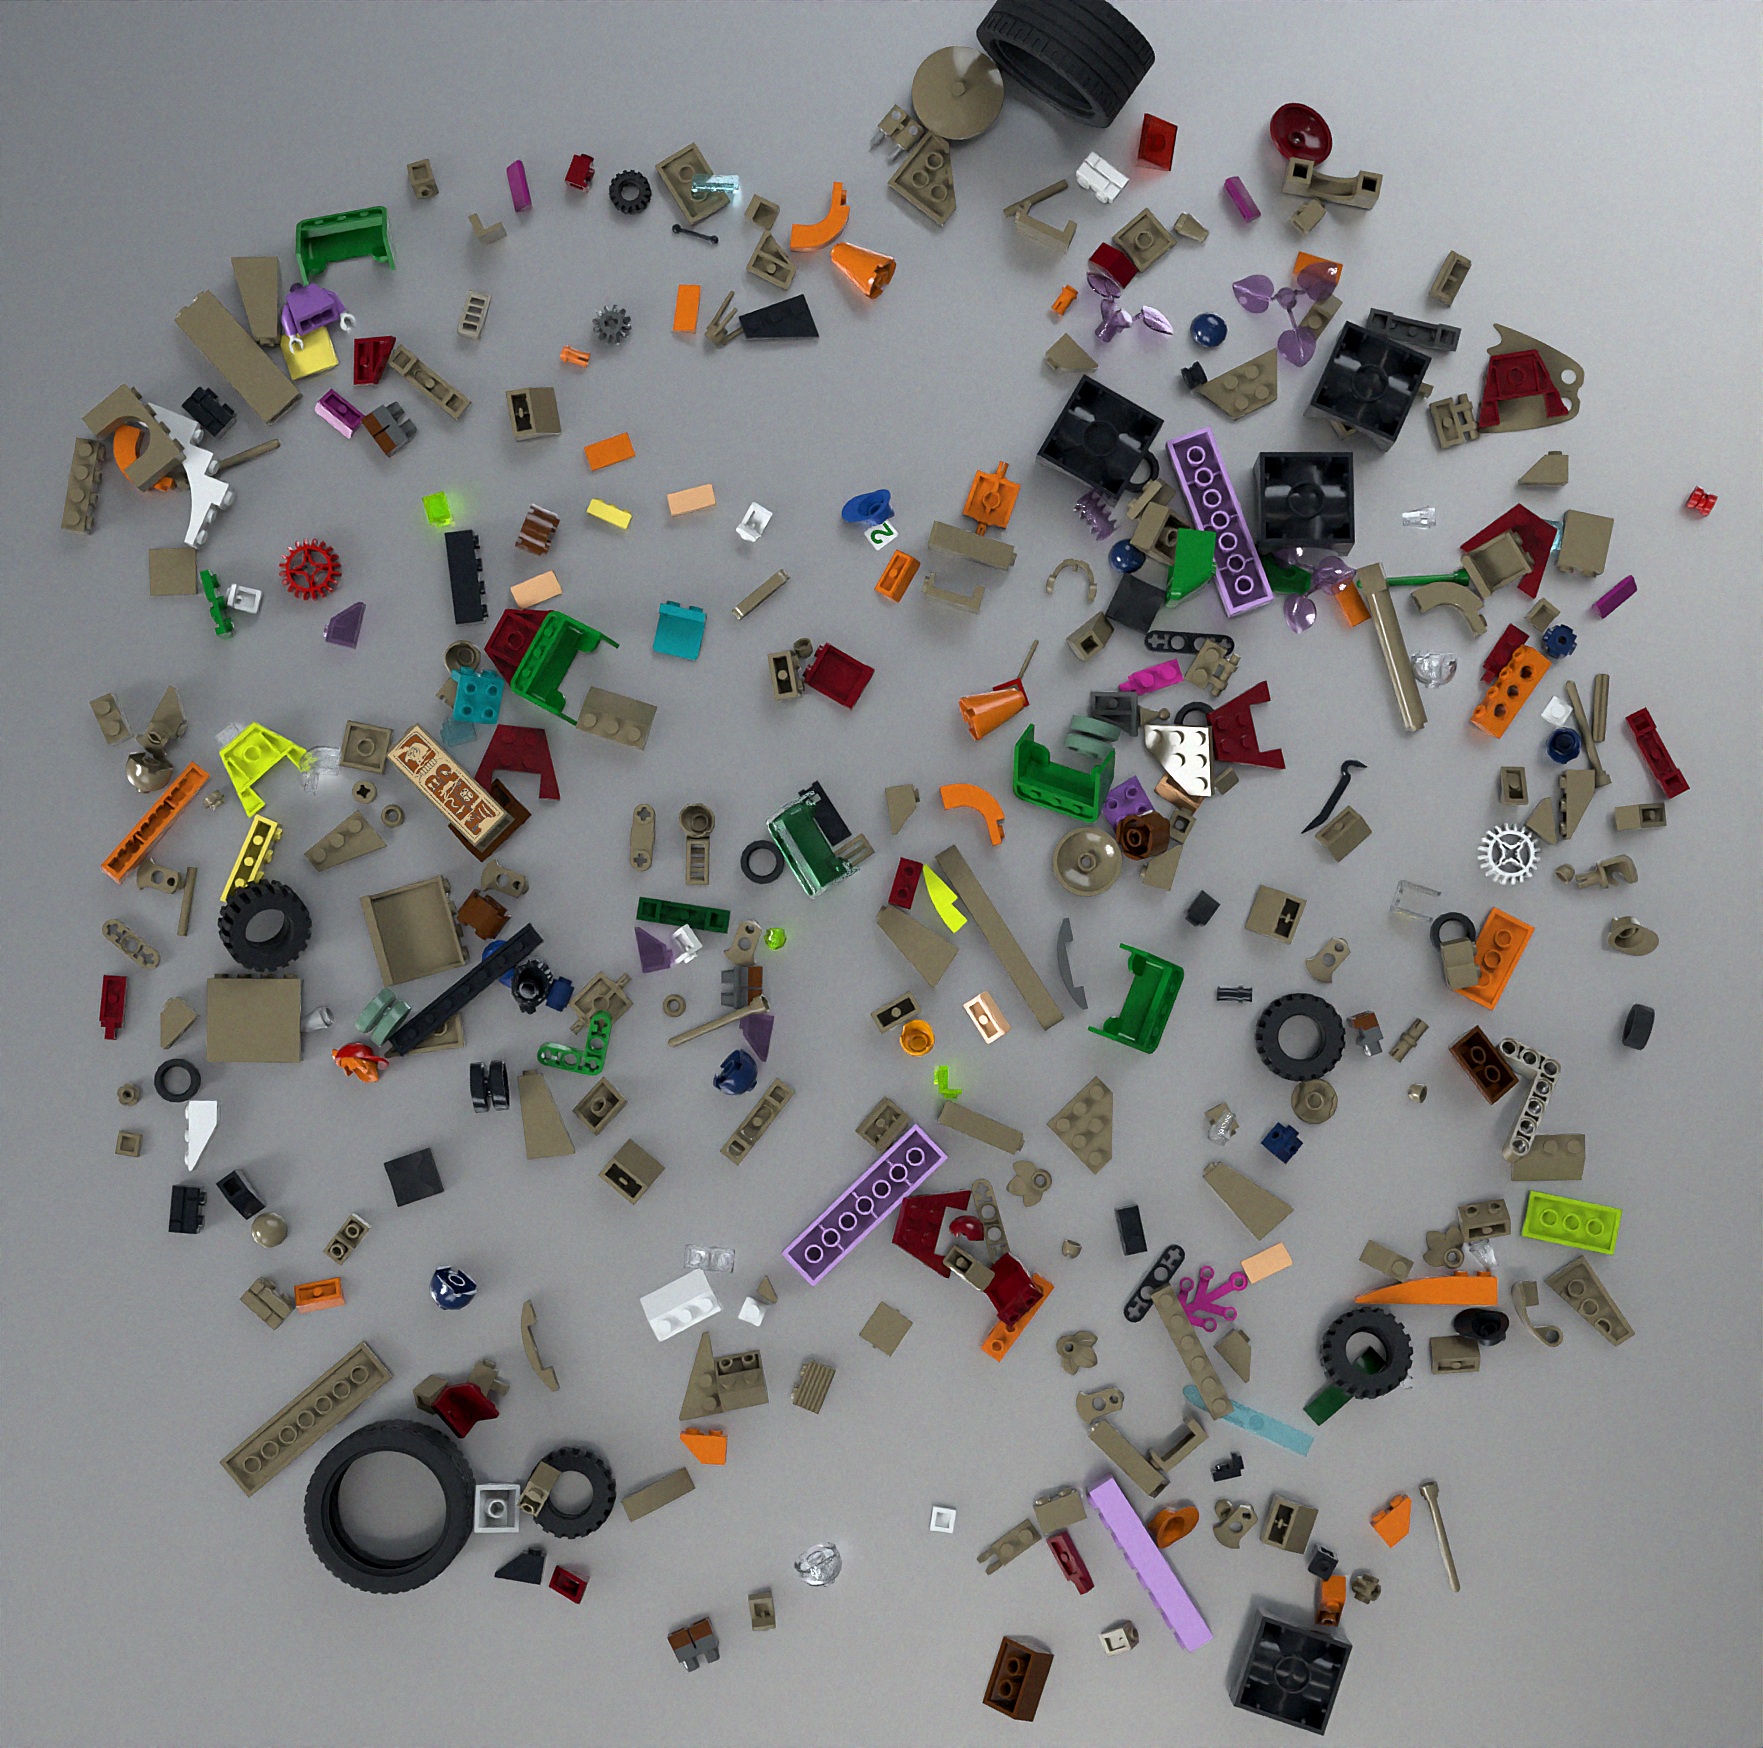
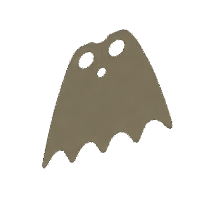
M1494 323L1493 326L1500 333L1502 341L1500 344L1488 348L1487 353L1493 356L1537 349L1555 388H1557L1561 395L1560 398H1568L1572 403V407L1568 411L1569 414L1567 416L1547 418L1543 395L1497 401L1500 425L1480 428L1478 433L1529 430L1559 424L1576 417L1580 408V399L1577 395L1578 389L1584 382L1583 368L1576 361L1553 347L1521 332ZM1571 369L1575 372L1576 379L1573 383L1567 384L1562 380L1561 375L1564 370Z

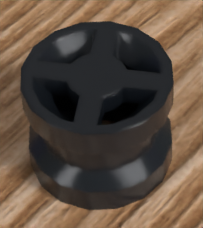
M1198 361L1193 363L1190 368L1184 367L1181 369L1184 381L1190 390L1194 389L1199 383H1207L1206 374Z

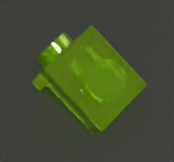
M939 1065V1070H934V1084H938V1093L943 1094V1098H957V1094H962V1089H948V1065Z

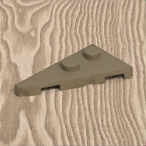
M461 1011L405 1056L466 1047ZM391 1047L384 1054L385 1058L401 1057L394 1047Z
M709 1332L702 1333L679 1416L680 1421L724 1413L718 1394Z

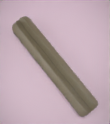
M1608 674L1596 675L1592 738L1594 742L1605 741L1610 678Z

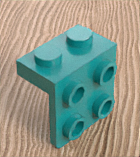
M667 601L666 604L661 603L659 608L660 617L653 643L654 651L696 660L700 651L707 614L703 613L702 608L689 606V609L680 608V603Z
M463 666L460 670L452 669L451 678L458 683L452 717L457 721L496 724L505 680L496 675V671L483 669L482 672H474L475 669Z

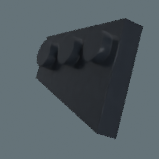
M804 294L747 313L738 318L746 340H769L775 338L819 339L820 337Z

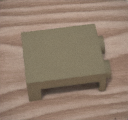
M1027 200L1025 206L1020 204L1014 220L1017 223L1016 231L1066 254L1076 233L1078 223L1069 220L1064 232L1028 216L1031 207L1030 201Z
M1571 509L1567 510L1563 519L1565 524L1558 558L1554 566L1560 567L1559 571L1573 573L1575 570L1583 572L1582 576L1596 578V575H1601L1604 572L1614 518Z
M1511 528L1465 553L1460 559L1483 599L1491 596L1494 591L1522 575L1533 572L1535 561L1529 552H1524L1521 547L1523 541L1517 532L1513 533Z
M931 572L930 577L925 576L921 591L925 593L924 599L978 614L985 587L976 585L973 597L970 598L933 587L936 576L934 572Z
M1191 1414L1183 1419L1191 1429V1432L1160 1457L1152 1447L1148 1450L1151 1455L1149 1460L1158 1471L1163 1469L1167 1474L1209 1437Z

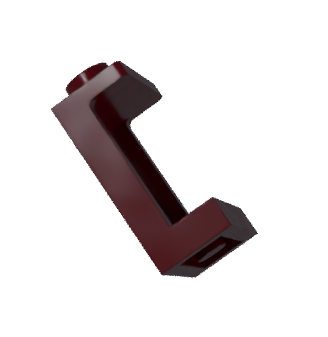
M826 642L824 646L820 644L814 654L817 658L813 666L808 664L802 675L805 677L804 683L852 711L872 678L875 669L847 655L829 642Z
M903 857L900 858L888 904L911 909L923 867L922 863Z
M1007 1251L989 1268L995 1273V1276L983 1292L987 1294L998 1311L996 1315L998 1319L1012 1327L1044 1294L1022 1261Z

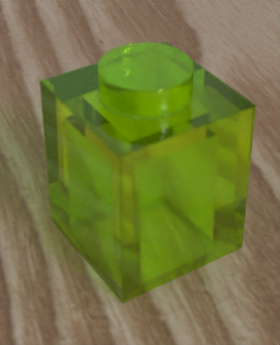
M444 491L422 497L429 524L432 527L436 526L437 529L444 528L450 525V521H454L447 494Z

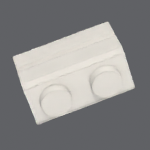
M1095 151L1091 152L1075 175L1078 178V184L1085 189L1090 187L1096 192L1095 196L1103 203L1108 201L1112 204L1129 183V178Z

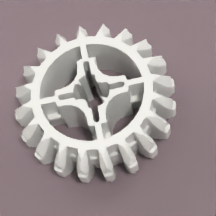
M1503 823V831L1499 825L1494 826L1496 834L1488 830L1486 833L1490 839L1485 837L1481 839L1486 844V847H1478L1479 851H1485L1484 855L1478 856L1479 860L1485 859L1486 863L1480 865L1481 869L1489 867L1485 875L1490 876L1492 873H1495L1493 876L1494 882H1497L1502 877V885H1506L1508 878L1511 885L1516 884V877L1520 883L1524 882L1523 874L1528 878L1532 877V873L1528 870L1529 868L1532 870L1538 869L1533 864V861H1541L1540 857L1534 856V853L1541 852V848L1534 849L1533 845L1539 842L1538 839L1530 841L1529 838L1534 833L1531 831L1524 835L1526 831L1525 826H1522L1517 831V823L1512 824L1511 830L1508 823ZM1503 835H1513L1519 838V840L1513 845H1508L1500 837ZM1494 843L1499 850V857L1495 863L1492 859ZM1524 845L1527 850V859L1525 864L1522 863L1523 860L1520 858L1519 855L1520 850L1523 848ZM1515 848L1513 850L1514 854H1512L1514 858L1504 859L1505 850ZM1508 862L1516 866L1519 871L1506 873L1499 868Z

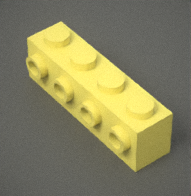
M256 814L222 893L221 901L226 902L225 900L229 895L234 896L236 894L235 889L239 886L243 889L247 887V882L254 881L257 884L260 879L264 878L265 873L262 871L265 864H269L274 854V851H272L275 842H279L283 833L281 829L282 824Z

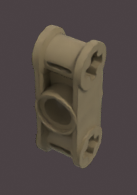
M648 804L638 805L633 813V825L630 836V864L637 871H646L652 864L656 814L654 809ZM644 808H647V812L651 813L650 817H646V821H643L642 817L638 815L639 812H643ZM640 854H643V858L647 859V863H643L642 867H639V864L635 862V858H639Z

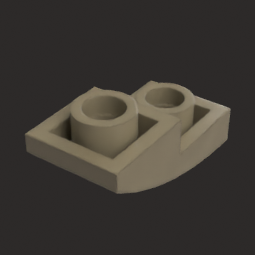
M353 1212L341 1229L334 1235L323 1253L340 1266L343 1265L372 1226Z

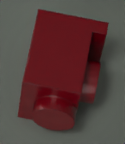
M574 154L565 178L566 185L588 193L590 188L587 182H591L595 174V169L593 168L594 158L586 154H581V156Z

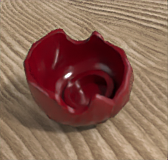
M963 1215L957 1217L949 1225V1233L954 1234L956 1238L962 1233L963 1236H967L969 1241H984L983 1223L975 1216Z

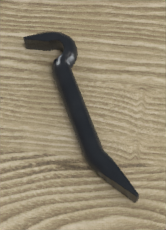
M1356 759L1346 760L1342 764V778L1321 813L1315 817L1301 834L1323 824L1328 819L1351 780V774L1347 771L1348 767L1367 768L1368 766Z

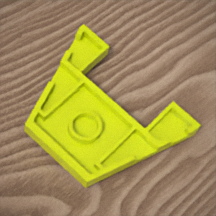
M255 721L250 723L219 751L249 818L265 805V802L250 785L283 756L287 755L301 772L317 759L314 753Z

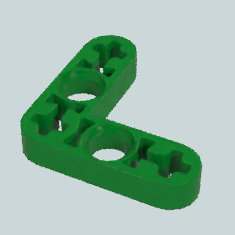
M600 1010L593 1015L585 1050L546 1042L540 1046L537 1052L538 1061L545 1066L589 1076L598 1075L605 1064L613 1023L611 1014ZM600 1018H604L605 1022L602 1032H598V1021ZM599 1038L603 1041L604 1046L602 1048H595L591 1044V1040ZM546 1050H550V1058H546ZM562 1052L560 1061H557L558 1053ZM572 1054L576 1057L577 1062L569 1064L565 1061L564 1056ZM582 1057H584L583 1066H579ZM591 1060L596 1061L595 1068H591Z

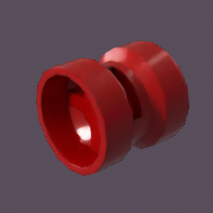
M1697 485L1689 496L1686 506L1691 509H1698L1700 514L1707 517L1713 509L1718 496L1712 493L1707 494L1703 488Z

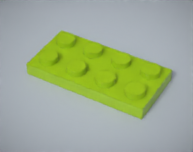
M1530 1190L1521 1236L1614 1255L1622 1209Z

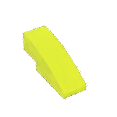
M925 864L922 869L929 896L944 923L953 933H956L968 921L952 905L958 897Z

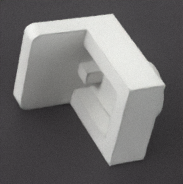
M753 502L736 531L740 533L743 539L756 542L762 536L773 513Z
M232 583L231 588L227 589L225 601L228 602L227 606L232 609L258 614L263 592Z
M688 924L669 936L681 954L680 957L674 960L676 964L683 960L687 964L698 956L696 952L703 947Z

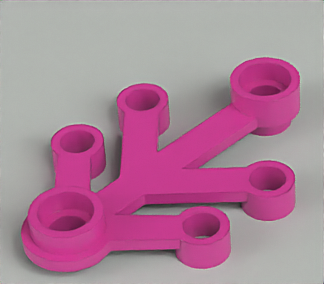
M1203 1266L1200 1269L1201 1277L1194 1301L1186 1305L1188 1292L1194 1287V1282L1189 1277H1184L1180 1280L1178 1300L1191 1325L1202 1327L1207 1332H1213L1217 1328V1323L1213 1318L1202 1319L1190 1314L1197 1310H1202L1223 1316L1228 1321H1233L1237 1317V1311L1234 1307H1223L1211 1302L1233 1290H1244L1247 1287L1248 1279L1243 1273L1234 1272L1230 1275L1229 1282L1206 1294L1209 1281L1214 1276V1270L1210 1266ZM1204 1269L1211 1270L1209 1277L1203 1276ZM1238 1277L1243 1280L1241 1286H1236L1234 1283ZM1185 1280L1191 1282V1286L1188 1289L1182 1286ZM1229 1309L1234 1311V1315L1231 1318L1226 1317V1311ZM1207 1321H1213L1214 1326L1212 1329L1205 1327Z

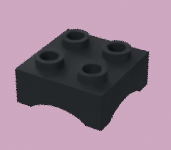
M1125 572L1105 616L1147 635L1167 592Z
M430 1148L383 1163L398 1207L444 1192Z

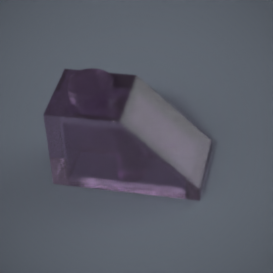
M357 602L331 618L330 623H326L323 637H326L325 641L329 644L356 650L366 604Z
M635 927L643 973L672 968L671 963H675L673 950H668L666 944L641 927Z
M753 1013L741 1018L739 1029H743V1036L760 1060L767 1062L775 1016L766 1014L755 1015Z

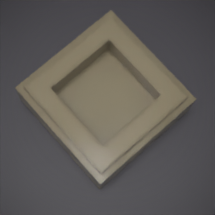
M119 1131L115 1154L140 1157L143 1134Z

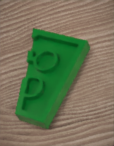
M209 569L201 571L200 575L209 603H213V607H210L211 617L216 625H219V627L215 628L216 635L224 640L233 638L232 631L235 630L231 617L227 618L225 612L228 606L224 595L220 596L218 587H221L219 577Z

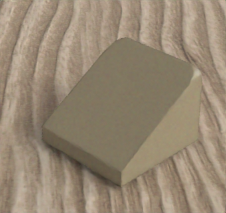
M1228 767L1214 779V787L1221 795H1224L1239 782L1232 767Z
M766 1275L756 1291L776 1304L778 1297Z

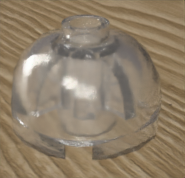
M1427 650V655H1420L1421 651L1412 653V672L1420 683L1425 684V688L1439 689V685L1449 683L1455 676L1458 664L1457 656L1452 659L1453 654L1435 650Z
M828 1542L829 1546L823 1547L822 1543L817 1544L800 1554V1561L798 1564L795 1561L794 1567L803 1582L814 1587H828L835 1582L842 1569L841 1556L835 1544Z

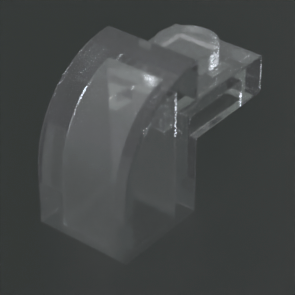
M315 746L302 755L298 765L301 771H306V773L303 772L301 777V786H304L306 794L316 795L320 773L338 776L342 752L339 748Z

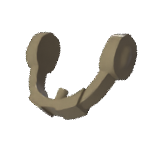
M1074 558L1066 559L1057 566L1053 575H1049L1046 593L1052 594L1053 586L1060 570L1067 566H1073V571L1077 572L1078 567L1082 568L1089 577L1088 601L1094 602L1097 593V583H1094L1092 570L1086 562L1074 560Z

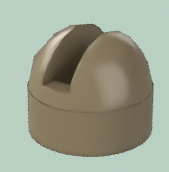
M801 638L793 645L795 653L801 658L810 657L813 653V645L808 638Z
M1563 864L1554 871V874L1560 881L1568 884L1574 878L1575 869L1570 864Z
M1419 1083L1412 1084L1409 1087L1412 1092H1408L1409 1098L1415 1102L1423 1103L1427 1095V1086Z
M1066 1239L1062 1246V1253L1065 1257L1068 1253L1071 1254L1070 1259L1076 1258L1080 1254L1082 1245Z
M1225 1499L1219 1500L1215 1505V1512L1220 1520H1226L1235 1510L1232 1503Z

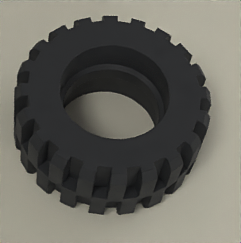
M260 879L257 884L254 881L247 882V887L242 889L239 886L235 889L236 894L234 896L229 895L225 900L228 904L220 909L219 913L222 918H218L220 939L233 959L238 964L241 963L246 969L251 970L254 968L256 972H264L265 969H268L269 972L277 971L279 966L285 968L289 966L288 962L292 959L296 961L300 957L298 953L301 950L305 951L308 946L305 941L310 940L312 934L309 929L312 927V920L309 917L310 913L296 892L288 885H282L280 881L272 880L271 884L267 879ZM269 909L283 912V925L274 937L262 942H253L246 938L247 925L256 914Z
M1307 993L1288 994L1271 1002L1261 1013L1262 1016L1256 1024V1050L1263 1064L1274 1074L1291 1081L1307 1082L1323 1077L1324 1074L1328 1071L1330 1072L1335 1067L1334 1065L1337 1061H1340L1342 1050L1346 1044L1344 1041L1346 1031L1343 1028L1341 1016L1337 1014L1335 1008L1327 1003L1325 999ZM1293 1016H1307L1313 1019L1321 1030V1045L1317 1052L1309 1058L1294 1059L1285 1054L1280 1047L1278 1039L1279 1030L1282 1024Z
M1371 1307L1355 1308L1336 1319L1324 1333L1322 1338L1323 1344L1320 1345L1319 1352L1322 1353L1320 1363L1321 1366L1326 1368V1372H1324L1326 1378L1333 1380L1334 1383L1332 1385L1336 1389L1341 1388L1344 1390L1342 1394L1347 1396L1354 1395L1355 1399L1361 1400L1364 1398H1369V1400L1375 1399L1394 1390L1407 1377V1371L1411 1368L1413 1362L1410 1359V1356L1413 1355V1347H1409L1411 1338L1409 1334L1405 1335L1402 1330L1405 1328L1402 1322L1398 1324L1394 1321L1396 1317L1391 1313L1386 1315L1384 1310L1380 1308L1371 1310ZM1359 1332H1367L1376 1336L1382 1342L1386 1351V1364L1381 1371L1376 1374L1367 1375L1357 1371L1350 1364L1346 1354V1344L1352 1335Z
M563 1447L560 1450L550 1452L540 1460L561 1473L576 1471L588 1478L593 1488L591 1504L587 1509L578 1514H566L558 1510L551 1502L549 1494L538 1516H534L533 1520L536 1524H540L543 1527L542 1530L546 1533L551 1532L555 1534L554 1537L575 1539L579 1536L581 1538L588 1536L589 1533L595 1532L605 1523L614 1507L617 1493L615 1491L616 1481L612 1476L613 1472L610 1466H606L605 1460L601 1456L597 1457L589 1449L586 1451L582 1450V1447ZM539 1463L535 1466V1468H534L533 1471L531 1472V1475H530V1477H529V1479H528V1482H529L530 1478L532 1477L533 1473L535 1472L536 1468L538 1467Z

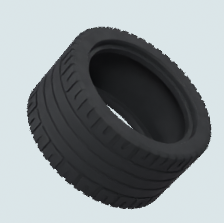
M997 0L976 30L977 39L983 49L1015 81L1056 110L1061 111L1074 120L1076 119L1081 123L1096 128H1107L1111 125L1155 62L1153 48L1144 35L1121 12L1105 0Z
M390 1419L374 1422L372 1425L368 1424L359 1428L334 1446L322 1458L315 1468V1473L312 1474L306 1489L307 1494L304 1499L305 1506L303 1511L305 1513L304 1524H306V1534L309 1535L308 1540L310 1545L312 1544L314 1553L318 1555L319 1561L324 1563V1567L328 1571L330 1570L333 1576L340 1578L345 1584H350V1587L359 1588L360 1591H370L373 1594L381 1593L384 1595L389 1593L399 1594V1592L404 1593L411 1589H417L422 1585L424 1586L431 1579L434 1580L451 1564L465 1546L472 1532L474 1485H476V1481L473 1478L472 1468H469L468 1460L463 1457L462 1451L457 1449L458 1446L454 1442L452 1443L450 1438L446 1435L443 1436L442 1432L437 1429L434 1430L431 1426H425L420 1422H412V1420L403 1421L402 1419L392 1421ZM381 1451L404 1453L421 1461L436 1476L445 1497L446 1518L440 1538L429 1550L408 1559H384L366 1552L348 1535L339 1514V1489L348 1468L355 1460L362 1456Z

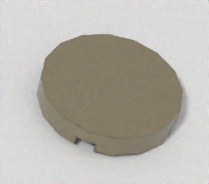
M1320 1078L1307 1082L1301 1081L1291 1095V1106L1294 1113L1300 1120L1309 1124H1320L1327 1121L1334 1115L1337 1108L1338 1097L1334 1088L1329 1082Z

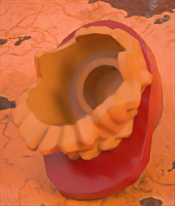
M361 1042L348 1043L339 1050H332V1058L335 1059L334 1061L338 1067L345 1070L346 1076L355 1073L365 1083L379 1081L377 1070H384L389 1067V1062L386 1059L375 1056L372 1047Z

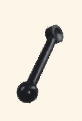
M675 224L672 227L675 234L684 233L708 240L711 244H717L719 241L715 235L707 236L683 229L679 224Z

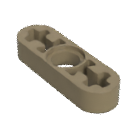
M784 569L779 570L738 604L732 612L739 620L743 619L783 586L791 577Z
M115 919L104 923L102 927L103 935L138 965L148 970L159 966L161 956L158 951L124 923ZM117 924L118 932L125 934L126 931L128 934L122 939L117 934L110 935V925L115 926ZM129 938L137 940L138 946L134 951L127 950L125 946ZM143 946L146 947L143 950L145 954L154 955L152 959L155 962L153 964L148 963L146 965V958L144 956L138 955V958L135 956L142 950Z

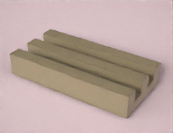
M861 833L824 860L835 876L839 878L874 854L875 851ZM862 840L863 844L836 863L833 864L831 862L832 859ZM863 849H868V852L839 872L836 868Z

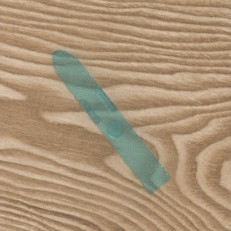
M1191 1385L1183 1388L1185 1397L1193 1405L1209 1412L1196 1386ZM1229 1399L1235 1411L1221 1417L1222 1419L1303 1456L1307 1455L1315 1437Z

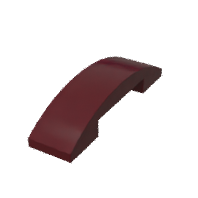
M1645 707L1625 717L1631 735L1646 765L1666 797L1671 799L1689 790L1690 787L1682 772L1675 766L1656 731L1657 726L1647 708Z

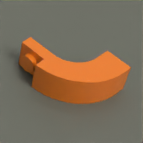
M842 182L833 183L831 209L824 220L814 225L792 224L791 251H817L829 246L842 234L850 214V206H841V204H846L847 190H843Z
M123 424L115 432L113 443L114 455L121 472L131 481L123 470L140 457V448L145 432ZM164 476L154 484L153 488L163 492H167V489L175 490L176 482L174 479Z
M950 784L939 788L945 811L958 807H970L977 810L986 821L992 846L1002 844L1001 839L1005 838L1002 825L997 826V821L1004 820L1005 816L994 797L985 790L970 784Z

